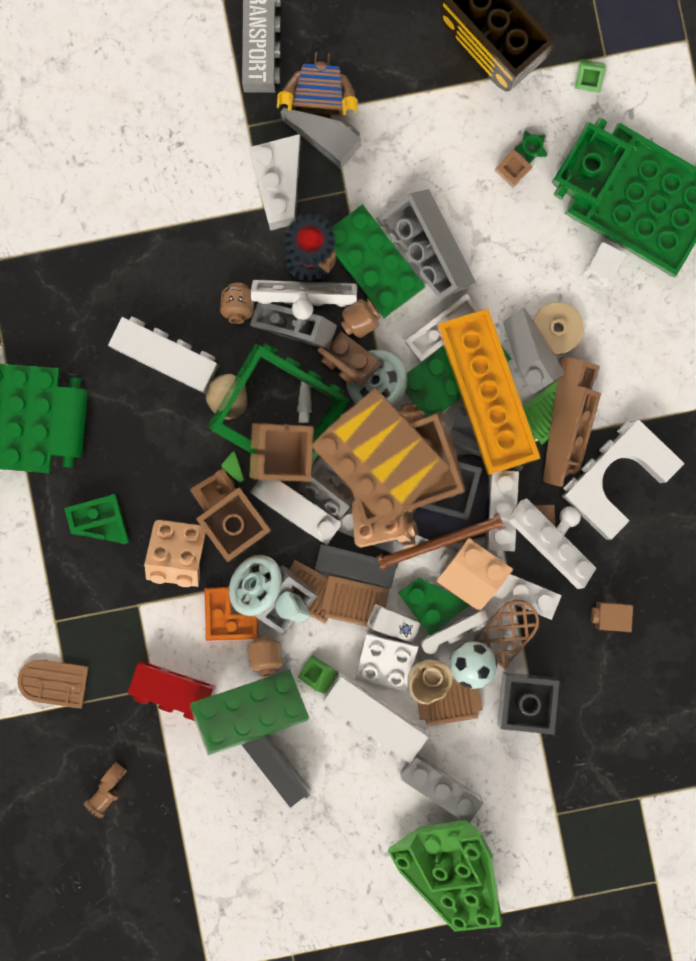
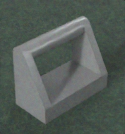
M282 565L280 567L282 583L278 597L266 611L255 615V617L280 634L285 635L295 622L284 619L279 623L269 614L276 606L279 596L294 586L305 594L302 600L308 608L318 595L292 571ZM266 590L263 593V595L259 597L260 601L266 596Z

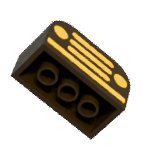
M442 0L440 17L448 33L488 78L506 92L511 91L548 58L553 49L554 39L518 0Z

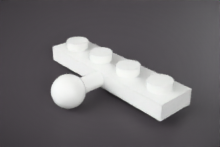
M253 280L251 300L262 304L284 302L285 304L293 305V315L297 319L306 320L313 313V305L336 304L341 307H347L356 303L357 284Z
M528 499L520 500L508 521L577 589L585 588L596 567L564 536L570 527H574L580 522L581 514L579 510L573 506L563 508L560 512L561 522L556 528Z

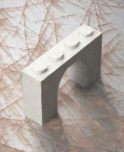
M639 419L632 423L629 421L624 423L617 431L620 435L614 441L608 440L600 448L599 451L602 454L596 460L591 458L581 468L584 473L578 479L573 477L563 487L565 492L561 496L571 506L578 509L581 516L607 540H612L629 522L607 499L603 491V475L613 461L619 458L632 459L644 467L659 483H666L685 464Z

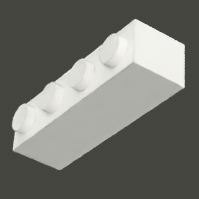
M131 316L130 320L121 318L108 346L206 394L209 383L213 380L219 368V365L214 362L216 357L204 351H201L199 355L191 351L192 346L179 339L175 343L167 339L169 334L157 328H154L152 332L144 328L145 323Z
M340 674L323 699V704L326 705L324 709L336 718L339 715L348 720L346 724L358 733L362 730L370 735L368 738L370 742L379 748L384 745L390 749V755L401 763L405 760L411 764L429 738L425 731L342 674Z

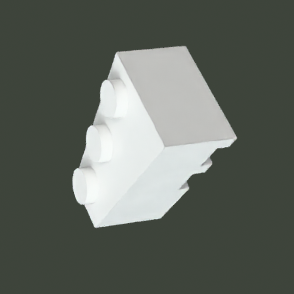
M300 134L249 147L270 231L289 226L293 220L296 221L301 149Z

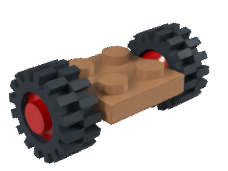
M307 214L306 217L301 215L297 217L296 221L293 220L286 229L285 264L290 275H293L294 279L298 281L316 282L318 279L321 280L335 265L337 254L334 253V230L332 226H329V222L326 219L323 221L319 215H316V217H312L311 214Z

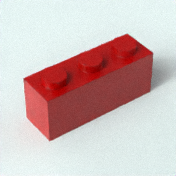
M141 661L137 664L128 694L134 696V701L148 704L150 701L159 704L158 708L163 711L173 713L174 710L184 713L183 717L195 721L190 703L213 696L216 686Z

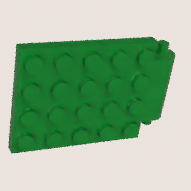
M599 117L595 124L586 122L552 180V184L557 188L553 195L558 199H563L565 194L573 197L564 214L675 278L696 244V167L621 123H618L610 134L603 130L607 124L605 119Z
M0 364L1 470L51 474L53 456H62V467L73 468L74 458H82L88 390L80 389L81 379L71 378L70 388L59 387L61 371L59 368Z

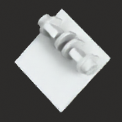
M374 633L371 635L366 634L355 679L406 691L408 674L413 668L418 646L413 645V643L399 642L397 639L391 640L390 637L374 636Z

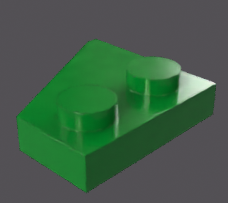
M117 494L64 508L71 534L122 544L130 543Z
M419 577L398 592L429 635L470 606L461 598Z

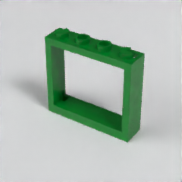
M266 343L263 347L255 344L207 428L246 451L256 453V449L251 448L250 439L225 426L222 422L260 357L332 399L313 433V443L340 418L350 399L343 396L345 391L340 389V387L332 383L328 387L321 383L323 377L309 370L306 374L299 369L301 364L289 357L283 360L278 357L277 353L279 351ZM312 447L313 464L316 457L318 456V453Z

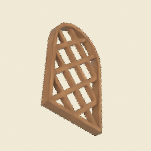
M524 600L509 601L498 609L497 613L487 623V626L480 631L473 641L487 643L490 649V643L500 642L501 651L493 652L495 655L502 656V662L497 659V664L505 669L536 633L539 626L537 610L532 604ZM512 604H522L523 611L513 612ZM507 606H509L510 612L501 613ZM526 606H528L531 610L526 611ZM526 614H535L536 623H527ZM523 615L524 624H514L513 616ZM510 616L511 625H501L500 617ZM497 618L498 626H490ZM525 627V636L516 637L515 628ZM528 627H535L529 635ZM512 628V637L503 638L502 629ZM498 629L499 638L490 639L489 630ZM486 631V639L478 640ZM525 640L517 649L516 641ZM513 641L514 650H504L503 642ZM505 654H513L505 663Z

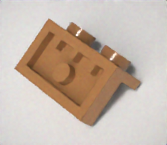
M342 331L333 340L329 350H325L321 346L317 349L323 357L320 361L330 370L336 367L341 371L339 376L350 385L355 382L358 386L362 387L382 364L376 357Z

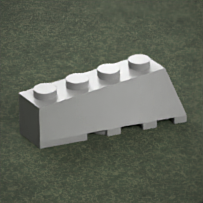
M429 189L408 194L376 218L381 226L385 225L390 231L389 236L395 243H399L406 251L405 256L410 263L414 262L420 269L419 274L439 299L458 294L476 282Z

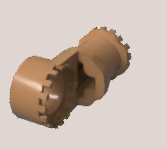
M117 762L113 764L100 780L99 789L93 797L84 802V806H86L88 811L92 810L91 813L95 812L94 815L99 818H103L105 815L104 811L113 800L116 801L119 798L118 793L113 788L127 770Z

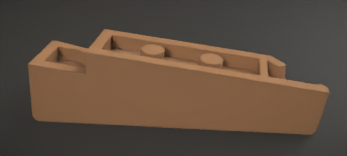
M564 356L560 359V365L566 375L557 379L543 476L545 483L559 487L563 486L564 478L568 474H576L581 469L601 396L600 392L591 390L600 366L585 360Z

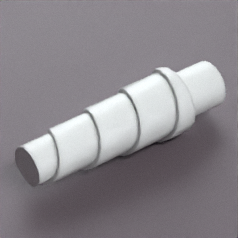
M302 381L297 405V412H299L298 422L309 423V413H312L311 387Z

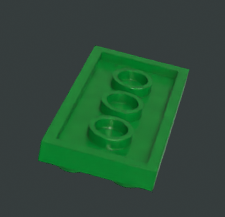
M363 204L332 227L335 236L334 253L337 254V259L365 296L372 302L383 319L387 318L425 289L426 286Z
M444 345L407 373L405 393L413 404L416 405V408L426 414V418L442 413L462 398ZM502 347L506 360L509 362L512 358Z
M291 670L190 703L192 714L208 756L309 720V715Z

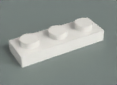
M467 293L408 338L405 343L421 363L443 346L437 327L439 323L481 310Z

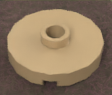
M561 302L550 303L541 308L533 318V322L554 355L571 351L582 339L584 332L583 319L578 311L569 304ZM554 324H560L562 332H556Z

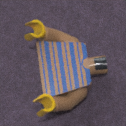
M325 51L315 52L314 64H303L301 71L294 73L277 97V108L281 104L288 105V111L292 110L293 105L294 110L308 114L343 116L346 115V111L349 109L355 110V114H358V100L355 97L353 87L347 76L340 74V67L330 66V53Z

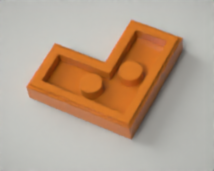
M230 587L204 588L206 641L245 640L259 637L257 617L232 613V604L229 597Z

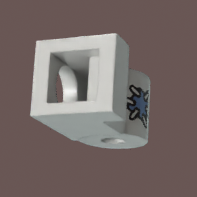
M376 603L367 622V626L375 631L410 643L414 642L421 623Z

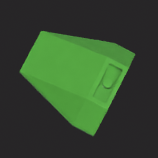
M467 820L419 827L389 847L388 853L400 874L454 931L501 927L502 917L493 855L482 834Z

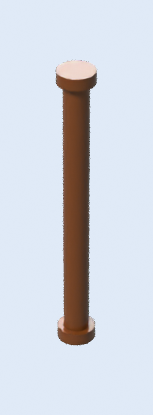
M497 513L493 515L494 518L384 557L382 554L378 555L377 559L380 568L384 571L390 565L495 528H498V530L503 529L501 517Z

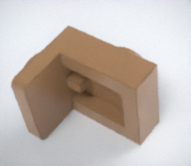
M222 468L213 476L194 486L191 492L205 512L235 491L236 487L232 476Z

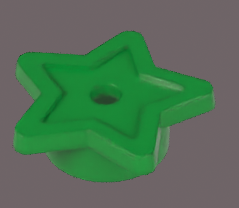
M524 131L523 142L515 146L514 149L516 152L524 154L525 160L530 164L535 157H546L548 155L543 147L546 136L544 134L538 136L531 135L528 131Z

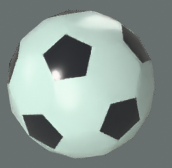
M475 641L466 642L453 652L450 660V670L454 679L463 687L471 689L483 688L495 677L497 659L494 652L485 644Z

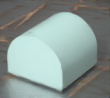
M285 591L276 601V612L284 619L300 623L311 617L310 612L298 594Z

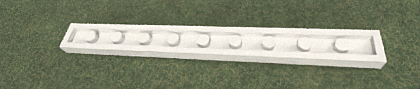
M349 507L338 520L342 524L337 531L354 537L352 508ZM415 536L416 545L429 541L420 536ZM397 539L373 545L390 553L406 549ZM441 547L407 560L442 573L456 551ZM509 574L494 596L508 602L524 600L532 604L539 615L552 620L562 595Z

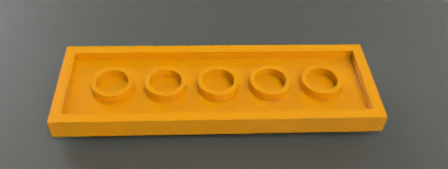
M487 308L439 323L437 327L488 476L540 459L489 309Z

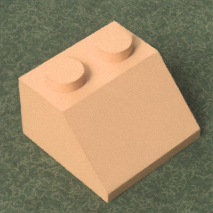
M467 538L436 581L480 612L498 592L513 569L470 538Z

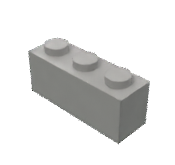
M418 754L411 764L407 763L400 774L403 782L460 820H467L470 823L483 804L480 795Z

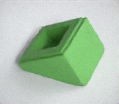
M579 59L574 89L600 93L606 70L605 63Z
M233 451L222 463V468L239 483H244L246 479L237 452Z
M311 655L298 678L317 692L325 694L336 678L338 671Z

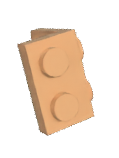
M354 500L352 503L355 544L358 547H365L397 539L405 548L415 546V536H418V528L413 520L415 509L403 512L394 522L387 526L381 521L364 526L356 501Z
M164 520L155 521L145 560L146 580H151L158 584L167 582L178 584L182 587H198L200 580L199 564L206 535L201 525Z

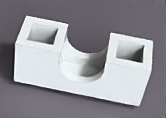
M501 471L489 475L488 519L494 518L493 515L499 513L504 528L500 530L495 528L486 532V550L515 551L516 528L508 521V518L517 506L519 471Z

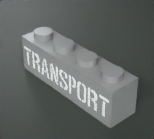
M243 0L242 85L244 92L275 93V84H280V67H275V58H280V42H276V32H281V18L276 16V7H281V0Z

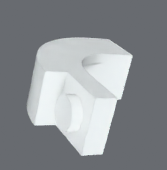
M258 480L250 492L326 545H328L342 524L279 480Z

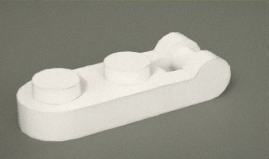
M485 608L481 609L480 612L475 611L435 631L431 635L425 636L421 640V647L424 652L433 654L437 651L439 644L447 640L449 644L463 638V632L469 629L475 632L487 626L485 621L489 619Z

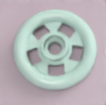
M385 350L368 351L378 360L384 361V368L378 367L362 387L358 386L355 382L351 385L346 382L348 393L353 402L357 404L364 398L360 394L363 387L369 392L377 388L380 393L388 389L390 396L386 399L395 406L406 391L407 372L405 366L391 352ZM395 371L397 382L390 383L388 372ZM374 376H379V377H380L379 383L376 384V385H373V383H372L373 377H374Z
M266 555L251 556L244 560L233 573L229 585V597L232 606L240 614L246 616L259 615L275 602L281 589L282 576L280 568L274 559ZM259 565V572L252 573V567ZM270 572L271 580L267 582L265 574ZM266 590V596L260 601L259 597L262 596ZM246 596L252 598L249 605L243 603Z

